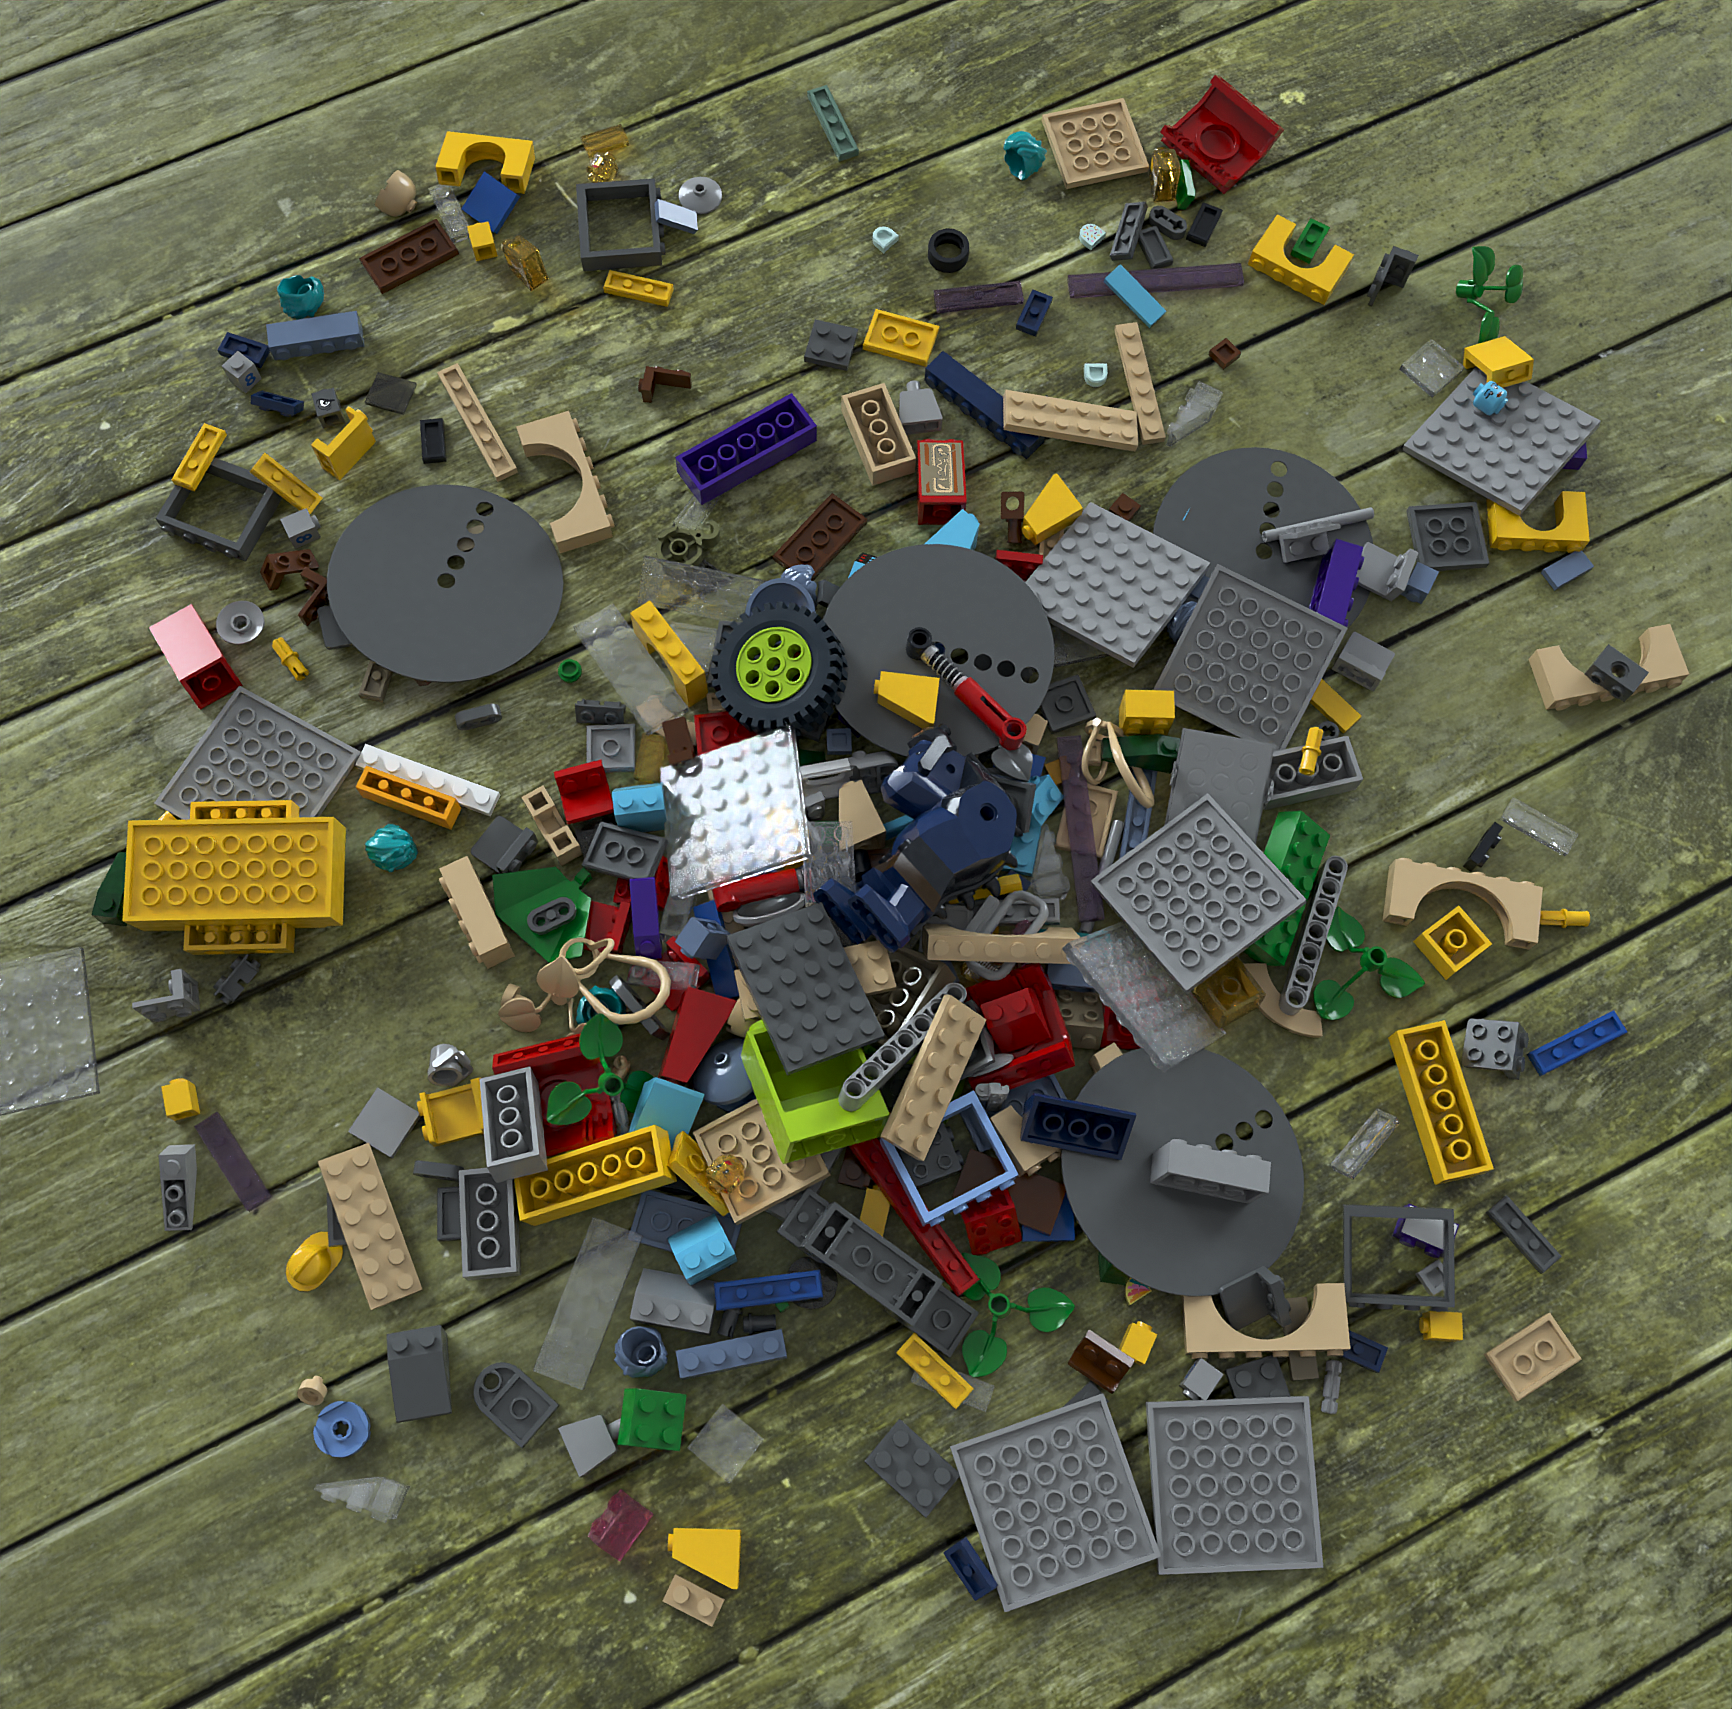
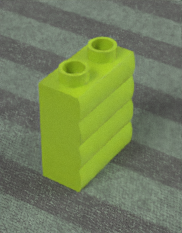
M762 1019L750 1026L745 1036L741 1058L756 1099L762 1109L767 1127L772 1135L777 1153L783 1164L881 1136L890 1114L880 1090L872 1095L856 1111L843 1109L838 1101L845 1080L867 1061L862 1048L787 1076ZM866 1076V1078L874 1080L872 1077ZM848 1092L851 1096H857L852 1092Z

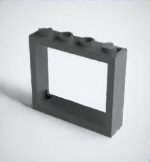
M655 178L576 184L580 255L583 271L662 266V255H666L665 243L660 242V238H664L663 224L656 222L654 203L657 199L661 200L660 187L656 188ZM650 197L653 247L591 251L588 201Z
M214 457L206 473L264 494L237 542L176 520L177 514L191 490L175 485L156 520L161 526V530L168 532L170 536L178 535L190 544L198 543L211 552H216L217 550L224 553L230 559L237 558L246 562L282 497L250 473L249 470Z
M1343 1204V1283L1345 1286L1346 1302L1349 1303V1307L1365 1308V1303L1376 1304L1378 1309H1393V1305H1404V1310L1419 1311L1420 1306H1431V1311L1436 1312L1448 1311V1307L1455 1308L1454 1209ZM1352 1216L1443 1220V1297L1352 1292Z

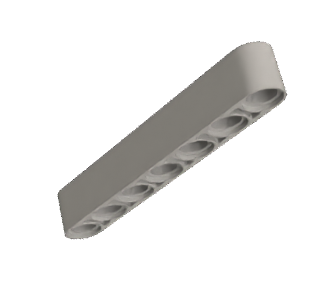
M1331 856L1319 870L1279 1000L1281 1011L1287 1015L1297 1014L1308 1001L1347 872V862L1340 856ZM1329 867L1334 868L1337 871V873L1331 872ZM1322 888L1328 889L1331 895L1326 894ZM1316 909L1322 911L1324 913V917L1318 915ZM1309 931L1315 932L1318 938L1312 937ZM1302 953H1307L1311 960L1305 959ZM1295 975L1302 976L1305 983L1298 981ZM1289 997L1295 998L1298 1005L1292 1004L1289 1001Z
M950 983L946 985L845 1080L838 1099L839 1105L847 1111L859 1109L920 1050L934 1019V1013L937 1012L944 994L952 995L964 1003L967 992L961 984ZM866 1076H870V1077H872L874 1080H870V1079L866 1078ZM848 1092H852L857 1096H851Z

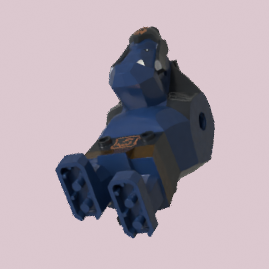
M940 724L938 727L930 726L917 732L907 743L910 748L908 751L909 757L901 767L890 773L881 785L884 802L914 819L898 834L893 844L892 853L888 852L878 861L880 865L873 867L861 876L862 880L857 884L860 889L856 893L833 878H830L813 893L815 901L817 903L822 902L828 916L849 940L856 945L860 944L863 940L865 941L871 934H874L887 950L894 953L898 948L901 949L911 937L915 936L932 916H937L943 920L946 919L945 902L957 899L959 903L963 902L965 907L972 911L975 906L973 895L981 887L983 890L987 888L994 897H999L1001 887L998 881L1000 877L998 874L1004 865L1011 868H1017L1018 866L1017 859L1011 853L1010 847L1013 837L1020 838L1023 836V832L1016 825L1017 813L1013 801L972 752L966 756H962L957 752V746L949 737L951 731L945 724Z

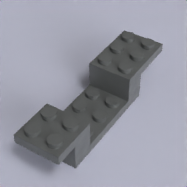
M809 1188L803 1192L776 1231L816 1262L825 1263L885 1307L883 1311L946 1357H951L979 1314L978 1311L941 1285L943 1281L839 1204L827 1202Z

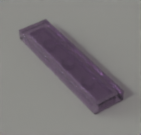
M1020 281L933 291L936 313L1018 305L1024 302Z
M215 1112L194 1126L247 1211H252L272 1197L219 1112Z

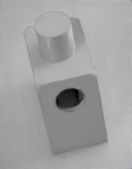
M919 381L908 382L906 385L907 391L900 392L899 419L906 435L941 431L942 414L933 391L930 388L921 389Z
M597 1415L558 1428L579 1477L588 1475L619 1451L615 1439L619 1435L621 1418L607 1424L604 1415Z

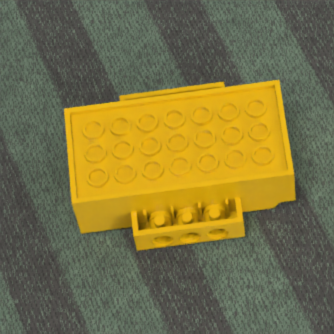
M292 800L191 802L190 819L128 821L123 922L142 931H184L183 950L192 955L294 953L295 928L343 926L346 827L334 817H299L300 807Z

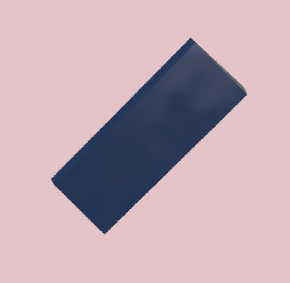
M1034 1093L1024 1102L1020 1139L1024 1142L1122 1160L1137 1115L1133 1112Z

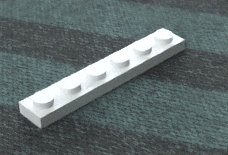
M365 744L355 764L360 770L364 771L365 767L369 766L454 797L460 806L490 817L500 797V793L495 790Z

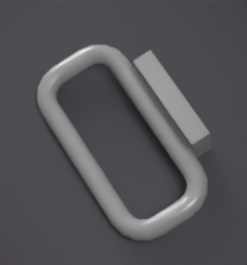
M1023 890L1010 893L1001 904L997 898L989 895L964 931L992 934L1013 903L1022 900L1039 910L1038 915L1024 935L1036 934L1047 920L1049 915L1048 906L1041 898ZM965 961L967 967L973 973L990 981H998L1005 978L1017 963L1004 962L1000 969L992 971L976 961Z

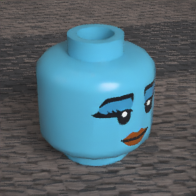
M1489 381L1485 385L1480 383L1472 394L1475 396L1473 405L1488 416L1493 413L1497 415L1508 401L1506 398L1507 391L1493 381Z

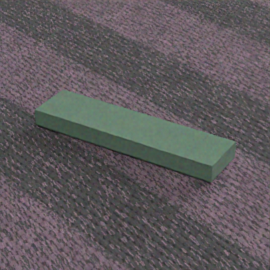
M825 85L807 91V97L838 161L858 156L859 149L828 86Z

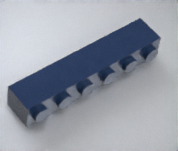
M944 351L925 368L924 381H926L930 388L939 391L948 402H953L965 415H970L982 428L992 432L997 440L1010 446L1015 454L1021 455L1027 460L1044 443L1045 437L1004 430L1003 396Z

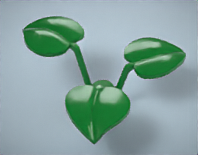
M1487 246L1471 248L1473 253V279L1460 280L1456 287V296L1458 298H1465L1467 303H1472L1486 311L1481 323L1478 344L1498 338L1500 321L1498 317L1494 316L1495 312L1475 299L1480 298L1484 290H1506L1505 302L1515 303L1520 298L1523 290V268L1520 265L1510 267L1506 275V286H1483L1495 266V253Z
M1339 906L1335 909L1326 941L1337 952H1343L1348 948L1351 953H1363L1360 957L1362 968L1342 987L1336 981L1329 979L1321 981L1315 987L1313 1000L1317 1014L1321 1018L1338 1020L1351 1012L1354 1006V998L1345 990L1366 971L1373 972L1378 969V974L1382 975L1379 980L1381 988L1393 998L1406 997L1425 984L1422 977L1410 965L1398 958H1387L1385 950L1381 947L1375 946L1371 949L1368 947L1357 948L1364 941V929L1354 917L1347 914Z
M602 1013L595 1015L586 1023L579 1039L580 1050L587 1059L600 1058L605 1073L598 1079L599 1087L581 1091L580 1086L574 1082L558 1084L551 1091L548 1098L546 1119L551 1124L568 1125L584 1119L592 1108L591 1101L585 1095L592 1093L601 1094L604 1092L609 1096H616L621 1092V1103H624L627 1111L635 1113L644 1083L654 1078L648 1072L633 1071L629 1074L626 1084L623 1083L619 1076L611 1072L604 1056L612 1057L619 1052L623 1044V1036L618 1026Z
M962 1253L966 1262L980 1279L964 1291L963 1294L972 1301H979L987 1294L990 1298L988 1306L993 1315L990 1335L984 1330H975L968 1334L963 1342V1358L971 1377L987 1376L1000 1368L1007 1356V1344L1003 1339L994 1336L998 1319L1007 1317L1011 1309L1030 1313V1323L1041 1332H1053L1059 1329L1075 1309L1074 1303L1066 1295L1057 1290L1044 1287L1029 1293L1027 1298L1029 1308L1010 1303L1006 1295L990 1292L995 1290L1001 1281V1272L997 1264L983 1256Z

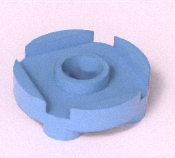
M337 1401L329 1404L320 1412L313 1431L314 1440L322 1452L332 1457L345 1458L356 1454L364 1447L365 1443L370 1439L371 1424L368 1414L361 1406L354 1402ZM340 1422L344 1425H349L347 1435L344 1437L342 1434L337 1435L335 1432L338 1430V1423Z

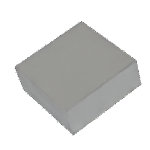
M1439 1259L1415 1274L1430 1296H1434L1443 1290V1264Z

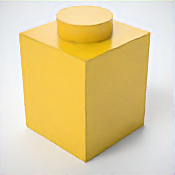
M489 222L467 226L476 261L498 257Z
M184 1078L171 1080L169 1085L161 1086L167 1117L177 1121L200 1114L195 1084Z
M1443 1311L1422 1313V1317L1419 1320V1330L1423 1333V1340L1446 1342L1463 1340L1462 1313Z
M1143 1322L1131 1323L1126 1330L1119 1350L1135 1360L1134 1363L1142 1366L1147 1361L1157 1334L1151 1331V1326Z

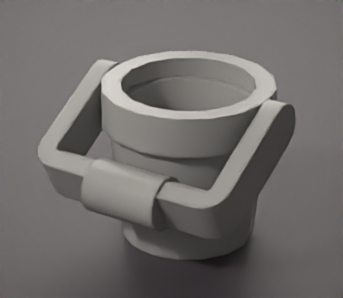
M440 1044L434 1046L430 1052V1063L427 1071L428 1080L438 1086L449 1085L454 1087L472 1073L471 1061L463 1051H459L453 1045Z

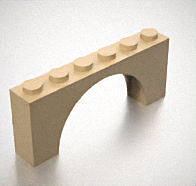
M569 411L516 426L526 457L546 455L562 459L573 466L583 480L582 492L575 506L565 516L550 523L559 553L612 538L611 528H614L615 525L611 514L606 515L604 510L608 508L604 494L599 496L598 489H601L598 477L597 475L592 476L590 471L594 470L590 456L585 457L584 451H587L583 437L579 438L577 432H580L577 419H572Z
M1671 624L1648 628L1639 637L1641 645L1639 666L1649 673L1631 696L1641 691L1651 693L1666 686L1668 689L1678 687L1689 675ZM1559 645L1537 649L1528 659L1546 710L1556 708L1557 711H1560L1575 704L1585 706L1595 700L1605 702L1615 698L1609 691L1593 683L1585 673L1575 668L1564 656Z
M1409 858L1395 859L1389 866L1383 913L1384 922L1407 926L1414 920L1417 906L1423 897L1442 889H1460L1477 895L1493 908L1503 926L1505 945L1530 950L1538 943L1543 887L1534 886V883L1528 881H1510L1507 877H1488L1481 872H1462L1461 869L1456 867L1441 868L1429 862L1415 863Z
M926 923L922 927V950L927 960L1081 964L1082 938L1072 928L1047 927L1046 931L1036 934L997 935L964 931L953 928L948 924Z
M1114 1042L1094 1054L1088 1063L1094 1074H1096L1103 1066L1123 1054ZM1011 1105L989 1119L1019 1177L1025 1173L1031 1176L1042 1168L1040 1164L1048 1160L1052 1163L1061 1157V1148L1021 1141L1022 1117Z
M1344 1283L1316 1284L1313 1287L1314 1295L1310 1312L1302 1325L1287 1336L1269 1340L1252 1338L1233 1329L1218 1313L1211 1295H1181L1185 1354H1192V1359H1208V1354H1219V1359L1235 1358V1353H1245L1246 1358H1262V1353H1273V1357L1282 1358L1289 1357V1352H1300V1357H1315L1316 1352L1327 1351V1356H1343V1351L1350 1349Z

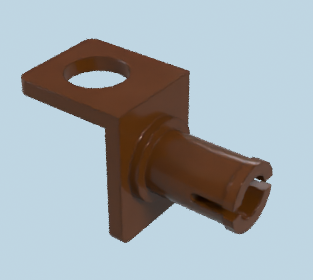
M1022 491L1001 493V519L1008 522L1007 543L1011 544L1022 543L1021 526L1025 516V493ZM1010 497H1016L1019 500V506L1015 510H1009L1006 506V502Z

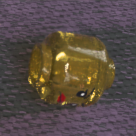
M609 152L595 153L586 166L588 179L593 183L611 182L618 172V165L615 162L616 158Z
M728 1154V1156L719 1155L705 1171V1176L708 1180L706 1185L715 1194L720 1192L731 1194L743 1181L745 1176L743 1169L745 1167L739 1159L731 1154Z

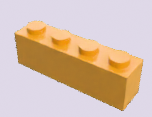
M369 766L365 767L356 785V789L363 798L452 830L462 809L454 797Z

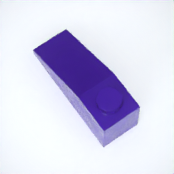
M655 877L630 879L636 956L650 959L662 958V939Z

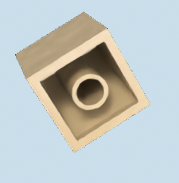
M862 780L857 782L849 781L839 789L838 861L844 860V856L853 850L881 849L885 847L886 829Z

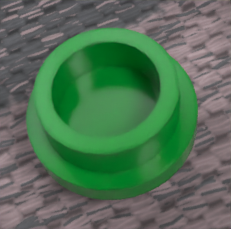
M572 659L564 660L558 667L560 679L567 683L577 681L582 675L581 665Z

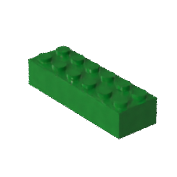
M1303 811L1278 812L1264 854L1305 897L1307 903L1330 834ZM1306 904L1243 952L1258 963H1266L1269 966H1284Z

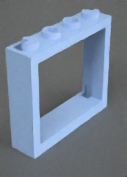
M974 1091L950 1102L942 1121L972 1107L1005 1173L928 1212L895 1146L880 1138L879 1142L922 1226L930 1224L932 1227L945 1221L944 1215L952 1211L954 1215L969 1208L967 1203L975 1199L978 1203L992 1196L990 1192L998 1187L1003 1191L1014 1185L1013 1180L1019 1175Z

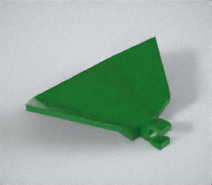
M556 866L492 875L496 916L548 963L553 962L559 957L560 950L567 941L586 937L592 899L584 894L581 889L593 878L584 867L576 874L572 882ZM560 897H567L573 901L577 913L571 922L543 935L535 934L529 928L527 918L534 909ZM566 908L560 911L561 915H566L568 913V909ZM539 920L537 925L543 926L546 920ZM576 942L568 948L565 958L571 960L582 957L584 943Z

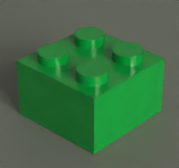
M625 1388L617 1445L680 1451L687 1395Z

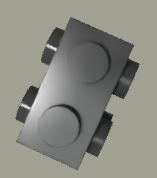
M943 1121L940 1123L924 1161L913 1158L895 1146L917 1190L961 1173V1166L964 1165L963 1158L959 1150H954L951 1143L954 1141L950 1126L945 1127Z

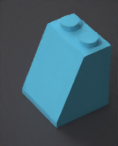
M962 509L925 544L954 545L975 550L980 523L973 514H968Z
M664 782L615 788L612 791L614 816L617 826L639 832L669 829Z
M657 1077L645 1082L628 1133L651 1125H657L668 1131L672 1151L676 1135L681 1131L689 1134L704 1094Z
M715 1214L667 1238L690 1286L738 1261Z

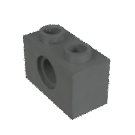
M1608 644L1585 672V675L1593 683L1609 691L1613 697L1625 702L1635 692L1649 672Z

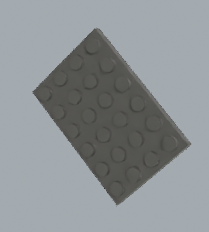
M822 902L727 935V943L787 1076L884 1039L885 1034Z

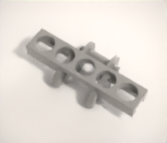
M1000 1083L978 1084L975 1088V1093L979 1101H986V1111L1000 1112L1002 1103L1007 1099L1009 1086L1001 1087Z

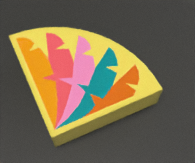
M1129 1278L1125 1285L1127 1304H1133L1152 1290L1150 1287Z

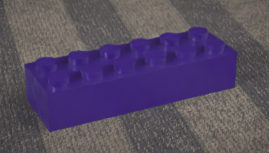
M791 393L676 456L677 473L699 503L703 505L816 442L817 425Z

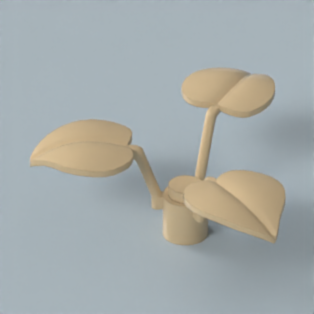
M564 955L545 965L538 972L537 983L544 992L548 993L547 998L539 1007L535 1008L534 1003L528 998H514L506 1002L498 1012L500 1019L511 1028L520 1032H532L538 1029L542 1022L541 1016L538 1013L552 1000L557 1005L568 1004L569 1029L572 1032L566 1037L580 1034L586 1023H582L576 1028L574 1026V998L572 997L578 993L580 985L573 967Z

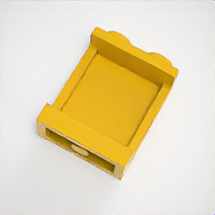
M1506 336L1464 348L1463 367L1469 369L1477 366L1487 375V382L1493 381L1504 388L1532 379L1534 359Z
M349 406L345 410L350 422L330 444L326 445L318 438L311 444L322 469L338 480H341L376 442L372 434L373 430L367 422V416L358 409L355 411Z
M481 1077L471 1079L470 1084L431 1094L419 1093L421 1101H417V1107L420 1116H424L425 1126H422L425 1141H429L433 1147L484 1134L480 1091Z

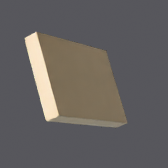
M1071 779L1054 848L1101 860L1118 791Z
M1551 1313L1540 1317L1484 1354L1515 1402L1582 1360Z

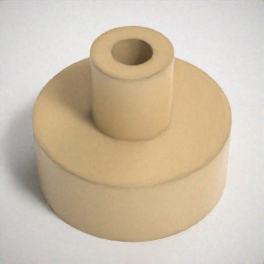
M510 983L503 994L501 1007L511 999L527 998L520 995L521 987Z
M314 1376L312 1379L302 1381L297 1396L308 1405H320L327 1394V1387L323 1384V1379L320 1376Z

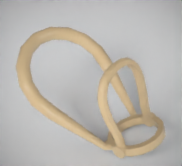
M1100 718L1088 721L1085 732L1090 738L1082 756V772L1086 780L1092 785H1098L1104 779L1109 762H1102L1098 777L1093 779L1088 770V758L1095 740L1102 742L1103 738H1109L1113 758L1128 788L1144 808L1153 807L1154 796L1143 770L1138 767H1132L1138 781L1137 783L1123 756L1117 737L1124 736L1123 730L1110 721H1102ZM1100 728L1108 729L1109 737L1099 734Z
M579 937L570 939L561 948L559 956L564 955L565 957L568 948L576 942L586 944L592 951V963L584 968H573L579 980V990L598 1014H604L615 1024H636L650 1018L663 1007L670 995L671 979L663 965L657 960L646 957L609 954L615 945L614 940L611 938L594 942ZM606 946L602 953L598 951V948ZM604 959H610L652 969L658 974L661 986L656 999L645 1009L633 1014H618L607 1009L580 981L593 975Z

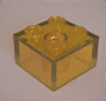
M1238 956L1191 990V993L1219 1030L1259 1008L1266 996V993Z

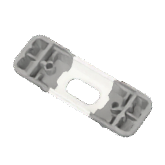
M856 751L849 758L795 768L791 764H786L779 771L763 773L758 776L754 789L756 807L758 811H765L766 813L787 805L790 806V809H794L795 801L819 791L822 792L825 799L839 797V789L849 781L857 782L862 780L868 794L882 792L881 785L884 779L898 769L899 764L888 751L866 754L864 751ZM840 773L839 775L834 777L823 778L818 780H809L810 778Z

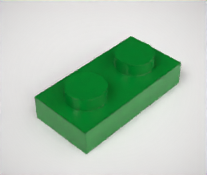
M1181 159L1171 174L1173 176V185L1177 188L1175 191L1178 209L1186 210L1195 199L1196 190L1193 185L1189 160Z
M1310 218L1290 255L1310 264L1328 234L1330 227Z

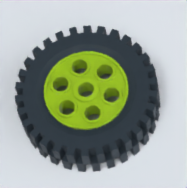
M776 602V609L771 603H765V611H761L757 606L751 608L752 616L749 617L744 612L740 615L743 622L738 625L733 621L729 625L733 629L731 634L726 631L723 632L721 637L725 640L724 645L717 642L715 647L720 656H712V662L717 667L711 668V675L716 679L711 682L713 688L717 691L715 695L721 702L722 707L748 731H753L761 737L765 734L769 739H776V734L781 739H789L788 732L798 737L802 735L801 728L810 732L814 730L811 725L812 722L816 721L819 725L825 722L821 717L824 712L831 716L834 712L830 707L831 703L839 705L841 701L837 691L845 692L846 686L841 680L848 679V673L844 669V667H848V663L843 656L845 651L840 645L841 642L824 620L814 611L811 613L807 607L801 606L799 608L796 603L789 602L788 607L784 602ZM781 641V644L774 648L775 643ZM801 651L797 658H793L796 652ZM761 653L760 657L753 661L754 657ZM780 664V667L773 671L774 666ZM800 674L799 679L792 682L793 677ZM759 676V680L752 684L753 679ZM779 687L777 693L771 695L772 690Z

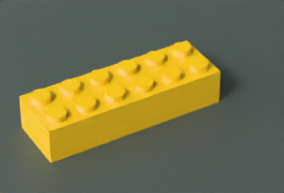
M1445 1020L1402 1029L1393 1033L1388 1039L1434 1184L1438 1185L1478 1176L1493 1170L1488 1149Z
M651 1125L547 1159V1171L514 1178L520 1221L537 1226L677 1182L675 1172L667 1166L671 1155L668 1131L657 1125Z

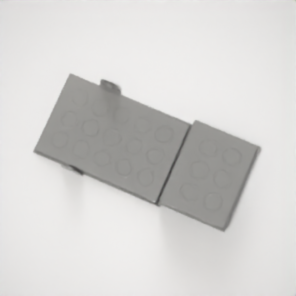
M1183 728L1177 761H1174L1170 785L1172 788L1164 825L1208 793L1256 845L1263 804L1270 801L1273 794L1274 781L1269 778L1275 744Z

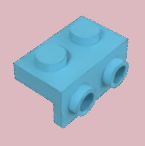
M1049 774L1041 777L1036 775L1029 780L1030 783L1036 784L1030 822L1034 828L1042 826L1064 798Z

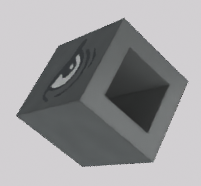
M334 388L322 389L311 394L317 417L323 429L345 423L340 401Z

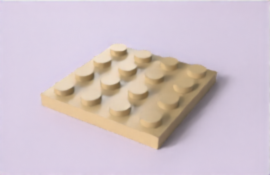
M1124 98L1042 115V123L1066 189L1148 172L1149 164Z
M757 1099L693 1132L736 1225L831 1176L821 1154L786 1164L781 1162ZM727 1160H728V1161H730L733 1165H728V1164H726L724 1161H727ZM728 1169L729 1173L727 1174L733 1175L735 1181L729 1178L727 1174L724 1176L723 1172Z

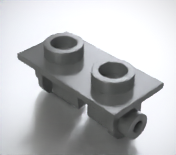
M582 699V701H577V704L575 703L576 723L624 724L626 704H621V701H604V705H600V701Z
M248 954L244 958L239 955L230 965V968L233 970L227 978L222 975L213 986L216 989L213 995L216 996L218 993H221L223 996L220 1000L227 1005L231 1001L234 1002L244 989L237 981L241 979L248 984L257 972L260 971L258 968L261 964L254 959L251 962L246 960L249 956Z

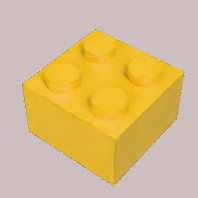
M1125 690L1119 706V728L1123 730L1124 735L1160 734L1167 736L1175 719L1174 691Z
M1459 905L1413 941L1445 980L1492 945L1489 939Z

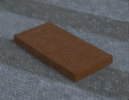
M434 219L360 257L359 260L380 293L384 294L459 255V252L438 220Z
M831 493L773 555V560L785 569L801 564L811 566L815 571L811 578V581H814L867 524V518Z
M970 1149L952 1199L1004 1174L1005 1170L1000 1160ZM1027 1173L1020 1177L1017 1176L1013 1180L1015 1184L1007 1189L1014 1203L1019 1225L1050 1236L1066 1193L1064 1184L1035 1173L1031 1176H1028Z

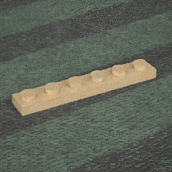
M1134 322L1115 325L1114 331L1133 409L1137 414V425L1142 445L1164 442L1166 436L1138 324Z
M458 363L437 372L439 379L496 481L499 482L518 473L517 467Z

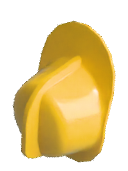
M328 1232L312 1234L290 1257L286 1265L288 1282L299 1291L316 1289L338 1266L342 1259L343 1247H329Z

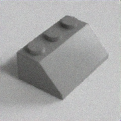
M643 1268L635 1291L630 1320L711 1336L716 1311L714 1283L718 1282L703 1279L690 1286L684 1275Z

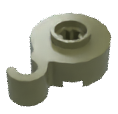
M713 520L710 521L712 534H705L700 529H678V526L666 529L659 535L656 544V556L660 567L666 573L674 576H686L693 573L699 568L703 560V548H712L719 543L720 531L718 524Z

